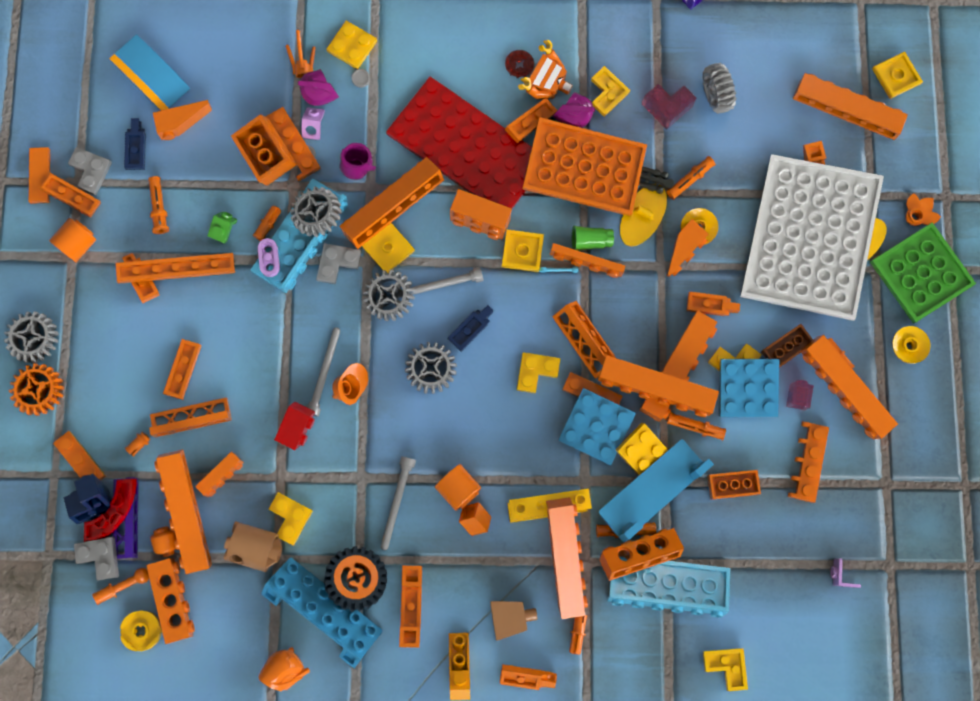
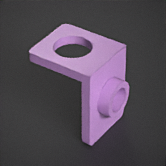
M306 108L302 117V138L320 140L321 120L325 113L324 109ZM313 126L316 129V133L309 134L306 131V127Z
M834 559L830 571L831 578H833V586L861 588L860 584L842 583V559Z

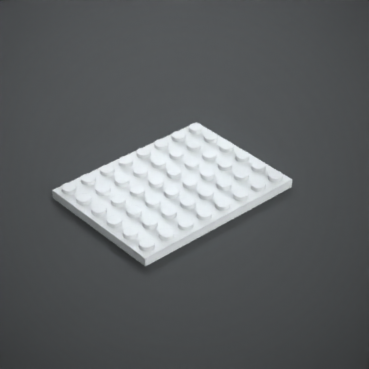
M771 154L740 297L854 321L856 319L884 176Z

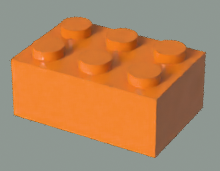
M261 114L231 135L258 182L268 186L297 165L271 121Z
M458 189L450 208V221L458 227L466 226L472 232L478 234L481 232L485 233L493 240H503L511 220L512 208Z

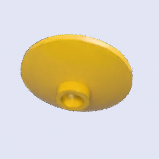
M696 208L685 214L681 221V230L693 219L709 234L706 237L708 241L705 245L716 237L718 221L711 211L704 208Z
M915 326L901 328L895 333L892 340L895 355L906 363H919L930 352L931 344L929 337L922 329ZM907 343L911 345V349L907 348Z

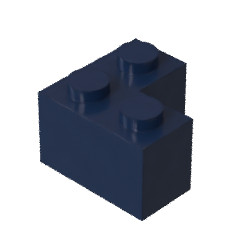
M94 474L85 475L75 481L76 491L63 497L68 516L76 524L105 513L110 508L112 501L109 489Z

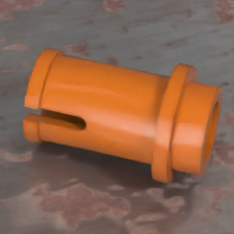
M144 432L137 433V437L125 447V450L133 457L145 445H148L151 440Z

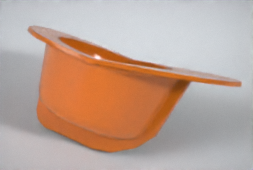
M351 364L341 376L334 380L332 384V398L343 401L348 405L357 402L368 385V372L362 364Z

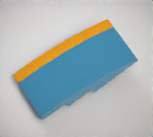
M137 34L109 58L126 78L160 111L169 109L190 90V87Z

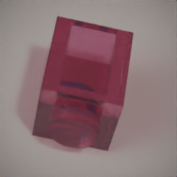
M796 380V382L790 384L786 407L804 411L811 407L814 385L808 384L805 380Z

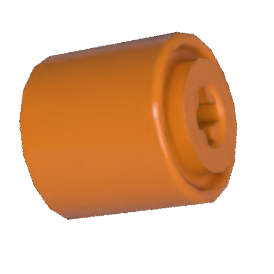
M68 218L51 237L49 242L77 263L93 245L96 238L78 220L75 219L74 221Z
M459 464L444 476L434 488L457 511L460 508L466 507L479 494L478 491L481 489V486Z

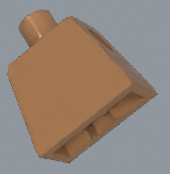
M490 602L496 641L527 631L526 622L538 620L536 608L524 610L523 602Z

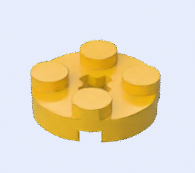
M140 610L132 612L124 618L120 626L121 641L125 647L132 651H146L153 648L160 640L162 634L159 618L150 611ZM138 626H144V631L146 632L145 635L141 634L138 636V630L136 628Z

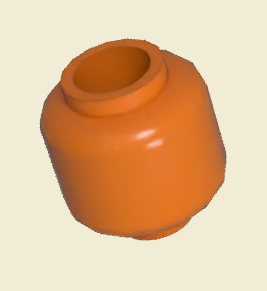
M169 526L154 530V534L150 537L154 553L162 554L163 557L175 554V531H172Z

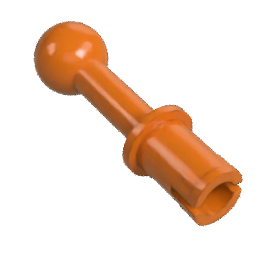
M139 568L135 571L134 576L114 586L109 583V586L93 593L92 596L96 604L99 605L112 597L117 598L116 593L135 583H146L149 580L148 570L146 568Z

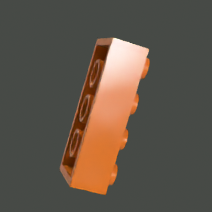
M231 451L195 487L204 496L212 497L216 490L225 484L227 479L234 476L233 473L236 470H240L243 467L242 464L244 462Z
M758 470L711 474L707 476L710 500L761 494Z

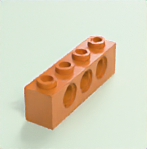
M674 528L669 530L662 529L654 535H644L639 540L633 542L629 540L622 543L621 546L605 548L601 553L599 561L608 580L611 581L679 558L683 553L684 547ZM655 545H660L662 549L657 548ZM637 551L644 552V555L639 554ZM619 557H625L627 560L623 561Z
M168 558L146 565L165 644L193 637L195 627L193 621L189 620L188 612H190L188 601L184 600L185 586L183 581L179 579L180 566L178 561L175 562V559ZM166 575L171 577L169 586L163 584V579ZM170 595L176 597V603L173 606L168 604V597ZM176 614L181 618L178 626L174 625L172 621Z

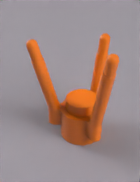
M296 30L299 57L296 64L289 45H286V49L293 68V74H296L297 78H302L304 74L313 71L316 47H312L308 64L307 60H303L300 30Z

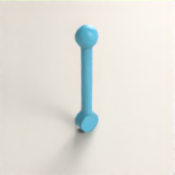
M573 266L572 268L541 267L539 271L541 273H577L579 269L577 266Z

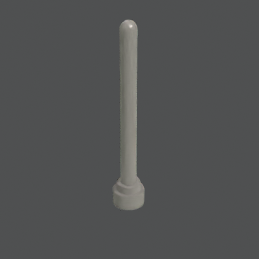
M480 266L475 267L467 274L411 287L415 289V292L410 295L470 280L472 282L476 281V283L482 282L484 280ZM403 290L399 291L398 298L403 297Z
M335 327L332 331L312 400L306 405L307 408L315 411V417H319L321 411L319 401L339 338L340 329L338 327Z
M401 456L399 464L402 470L383 535L382 550H387L389 547L409 471L415 467L416 460Z

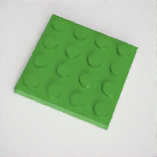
M933 222L870 262L913 324L976 284Z

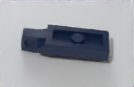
M131 118V129H127V132H125L124 168L126 170H145V129H142V122L139 118Z
M487 305L481 312L479 310L473 311L447 339L462 352L488 326L490 322L488 318L493 313V309Z

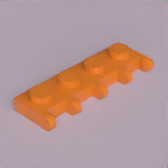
M284 107L265 116L271 121L302 172L296 177L298 181L321 169Z
M802 421L801 426L808 429L806 439H798V443L805 445L802 458L795 457L794 460L801 463L799 476H791V480L797 481L796 492L788 493V497L815 503L829 427Z

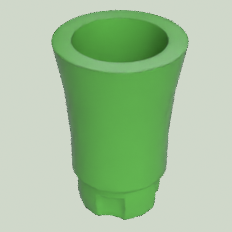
M573 226L571 234L572 249L581 251L612 247L614 245L613 229Z

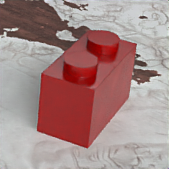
M293 402L288 406L274 440L293 450L304 446L308 439L306 433L315 422L313 418L315 411L297 402Z

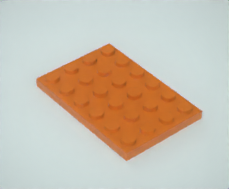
M539 117L522 189L631 216L647 144Z

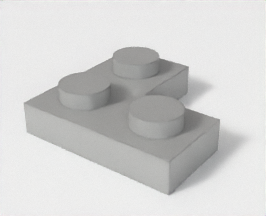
M76 147L68 164L84 171L77 187L80 190L97 195L112 162Z
M324 243L317 281L336 284L339 267L358 270L362 251Z
M115 537L74 544L76 564L95 561L97 581L119 577Z

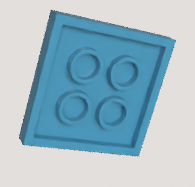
M720 359L719 416L778 417L779 359Z
M583 388L558 441L611 465L617 454L615 449L622 443L636 413Z

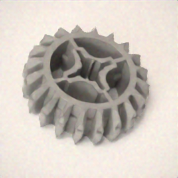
M714 63L705 67L702 84L710 107L717 114L734 109L737 98L735 96V86L728 68L722 63Z
M314 186L313 191H311V189L307 188L306 193L301 192L300 198L295 197L296 203H291L294 208L290 210L294 226L302 234L306 233L309 237L312 234L318 237L319 233L325 236V231L331 232L332 226L337 227L335 221L341 220L339 216L342 213L341 203L338 197L329 189L326 190L323 187L318 189V187Z
M383 270L382 276L376 273L377 279L370 278L369 280L372 284H366V287L369 289V291H364V295L369 296L364 299L365 303H369L366 308L368 310L372 309L371 314L373 316L377 314V318L380 320L384 316V320L389 321L391 316V319L396 321V315L403 318L402 311L409 313L406 307H413L409 300L415 299V296L410 295L415 292V289L409 288L412 282L407 281L408 277L406 275L401 277L402 273L399 271L395 274L394 270H390L388 274L386 270ZM388 281H396V283L392 284L390 287H384L382 285L383 283ZM401 287L403 289L402 301L398 299V293L399 291H401ZM377 290H379L381 294L378 303L376 302ZM384 290L387 291V292H389V293H391L392 298H394L395 301L392 300L391 298L389 299V298L386 296V293L384 292ZM391 303L397 306L391 310H382L384 306L386 307Z
M36 311L33 314L26 312L25 316L18 314L19 320L13 318L12 322L14 324L7 325L10 331L4 333L9 337L4 339V342L8 344L6 349L11 351L10 355L16 356L17 360H24L25 363L30 361L37 363L38 358L41 361L45 360V354L51 356L50 349L56 350L53 343H58V340L54 338L59 335L57 331H54L57 326L52 324L53 320L47 318L45 314L39 315ZM39 324L43 326L45 336L40 334ZM33 335L36 336V337H33V339H31V340H29L28 338H26V337H29V338H30V336H33ZM18 339L23 340L24 351L20 348Z
M427 342V348H424L422 344L419 345L420 351L413 348L415 356L408 354V358L412 361H405V365L410 366L405 369V373H411L407 376V380L414 379L411 382V386H415L418 383V391L424 387V393L427 394L428 388H431L432 394H435V388L438 387L439 392H442L441 385L448 388L449 384L446 381H454V378L450 375H456V371L452 369L456 368L457 364L450 363L455 360V357H448L451 353L450 350L443 352L445 349L444 345L437 349L438 343L435 342L434 347H430V342ZM436 354L439 357H436L435 359L431 360L428 359L426 356L424 357V355ZM420 360L424 367L417 376L415 365ZM445 361L447 365V370L444 376H442L438 370V367L441 365V362ZM426 363H427L428 365L431 364V366H432V364L435 365V366H434L435 372H434V371L431 372V370H430V372L427 371L428 368H427ZM432 376L438 381L425 382L422 379Z

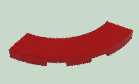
M120 479L116 481V489L110 503V508L105 514H101L96 519L84 522V542L103 539L120 526L132 506L136 493L137 479Z

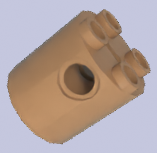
M235 521L232 528V537H227L224 548L227 549L224 560L267 572L271 565L278 563L282 553L279 534Z

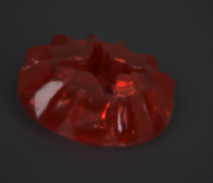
M515 50L506 58V70L510 73V76L513 75L517 79L519 77H526L532 73L534 59L527 51ZM524 60L523 68L519 67L516 69V62L520 63Z

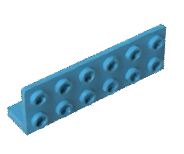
M681 439L602 507L598 514L624 543L631 539L643 528L646 522L714 464L710 459L703 462L688 444Z
M289 558L271 577L261 593L275 606L283 599L344 649L339 657L354 669L383 632L381 628L358 610L351 612L349 609L343 610L341 606H336L334 601L328 597L325 584L293 558Z

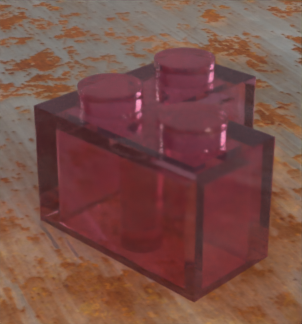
M657 84L644 96L642 105L668 129L693 107L697 98L685 85L670 96Z

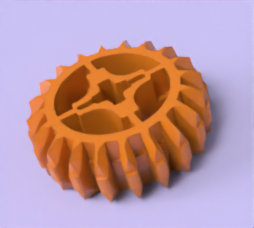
M34 363L33 367L26 365V371L19 369L20 375H13L16 381L9 382L10 385L14 386L13 389L8 390L9 393L14 394L10 397L12 401H15L13 405L16 408L20 407V412H26L30 416L33 413L36 416H40L41 412L47 414V408L54 410L53 404H60L57 398L63 397V394L59 393V391L64 390V387L60 385L63 380L58 378V372H54L52 367L47 368L45 364L39 366V364ZM45 375L49 381L40 382L36 379V376ZM33 397L38 404H28L25 398Z

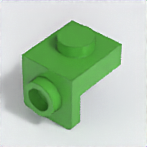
M220 212L214 215L207 236L226 243L232 225L237 223V219L228 212Z

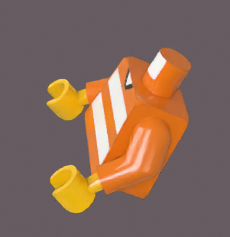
M544 40L546 48L543 45H539V50L546 52V54L542 55L530 78L524 77L520 79L524 84L518 85L520 90L526 89V92L536 100L554 99L558 91L568 95L573 86L564 81L567 71L558 55L552 49L551 41Z

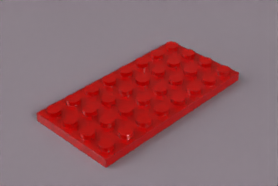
M431 76L386 131V135L422 160L427 157L440 169L443 175L471 194L513 209L527 191L522 188L532 146L523 140L516 143L503 126Z

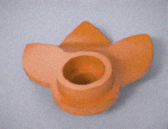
M912 194L906 202L908 209L905 215L906 221L912 226L920 224L929 225L932 222L933 224L938 222L941 216L932 212L934 198L919 200L916 194ZM912 215H915L917 220L913 219Z

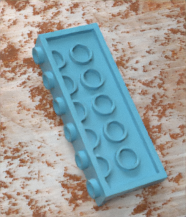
M312 178L303 193L307 192V188L313 191L314 186L318 187V189L321 187L326 190L331 189ZM331 190L338 197L343 213L348 206L346 195H340ZM289 212L272 237V240L278 246L280 263L278 274L274 277L264 276L259 268V258L250 270L285 293L293 289L297 282L296 278L299 274H303L307 267L306 263L317 253L316 248L326 240L328 230L325 231V236L319 233L318 237L313 234L310 237L306 233L302 234L294 226L291 220V212ZM268 247L266 252H270L272 248ZM268 266L267 270L271 271L273 266Z
M619 557L623 561L627 560L625 557ZM667 561L611 580L607 601L612 602V605L616 606L632 604L634 608L649 606L652 607L651 609L658 611L666 608L671 609L675 613L691 611L693 615L709 613L712 617L720 618L729 612L730 568Z

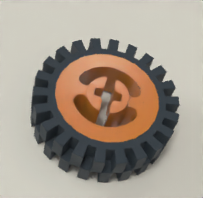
M354 546L352 549L348 547L342 552L339 551L335 557L331 558L330 563L326 567L324 584L326 593L329 595L328 597L334 601L336 606L339 605L341 609H349L351 612H354V610L363 611L365 608H371L382 597L387 584V570L384 567V562L380 561V557L373 554L374 551H367L365 547L358 549L357 546ZM355 566L362 567L368 572L370 576L368 587H363L365 576H362L363 570L355 568ZM344 571H348L346 582H349L348 587L357 592L349 591L343 586L341 575ZM353 575L359 578V583H356L355 580L351 581Z

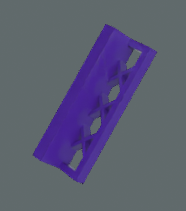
M126 477V479H137V487L130 511L124 519L125 535L122 536L118 532V528L113 532L117 559L138 558L139 479L135 477ZM113 479V496L116 489V481L120 479ZM124 541L125 554L118 555V546Z

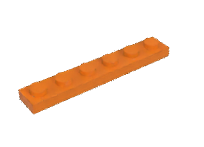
M233 253L116 263L118 284L235 273Z

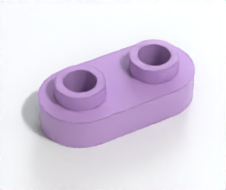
M263 239L258 244L259 268L264 276L274 277L280 270L278 246L272 239ZM268 247L272 248L270 252H266ZM272 265L273 269L268 271V266Z

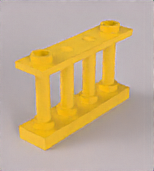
M589 489L509 500L507 506L510 523L548 518L546 501L570 497L572 504H576L578 513L588 512V509H592Z

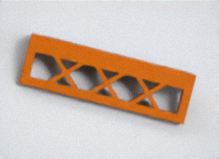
M574 301L564 306L552 317L596 379L599 377L600 371L598 372L595 369L594 360L599 361L602 365L606 355L616 357L577 301ZM564 312L569 317V324L564 323L560 318ZM572 329L578 330L580 333L579 339L573 337ZM583 344L588 345L591 349L590 355L584 353Z
M228 398L150 414L152 427H149L150 435L156 438L232 421ZM224 403L225 411L212 412L217 404ZM199 408H203L206 411H208L206 415L199 417L193 416L196 410ZM184 412L189 415L185 420L174 421L178 413ZM164 416L169 419L167 424L157 426L156 418Z

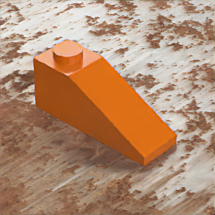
M204 100L153 112L156 131L161 140H172L180 136L211 112L212 108L209 101Z

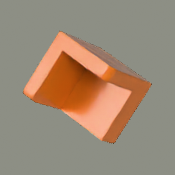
M478 502L467 505L462 509L459 523L471 536L488 532L491 516Z

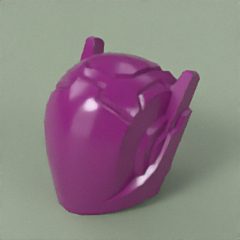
M321 69L304 74L301 80L298 81L301 95L310 105L322 106L339 98L331 84L327 83Z
M574 92L567 103L562 105L554 114L553 118L560 123L583 128L590 122L595 108L587 97Z
M351 143L345 149H342L339 168L344 176L351 180H359L369 170L375 171L376 166L372 165V154L365 145Z

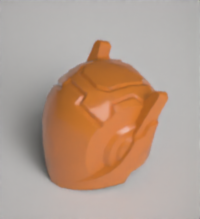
M290 647L288 650H280L273 653L264 664L258 678L266 686L274 690L283 691L292 687L303 676L308 674L310 670L309 668L304 669L302 661L294 653L293 647Z

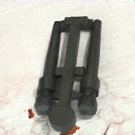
M642 166V171L648 174L641 173L640 178L645 179V183L639 181V187L662 194L664 189L659 184L664 185L666 189L674 186V181L667 179L668 172H660L661 170ZM649 181L656 182V186L655 184H648Z

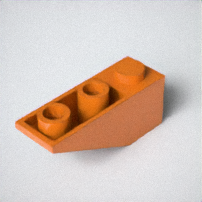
M693 219L677 234L666 274L667 277L671 275L675 277L682 269L680 265L684 261L688 263L695 255L693 251L697 247L701 249L708 241L706 237L709 234Z

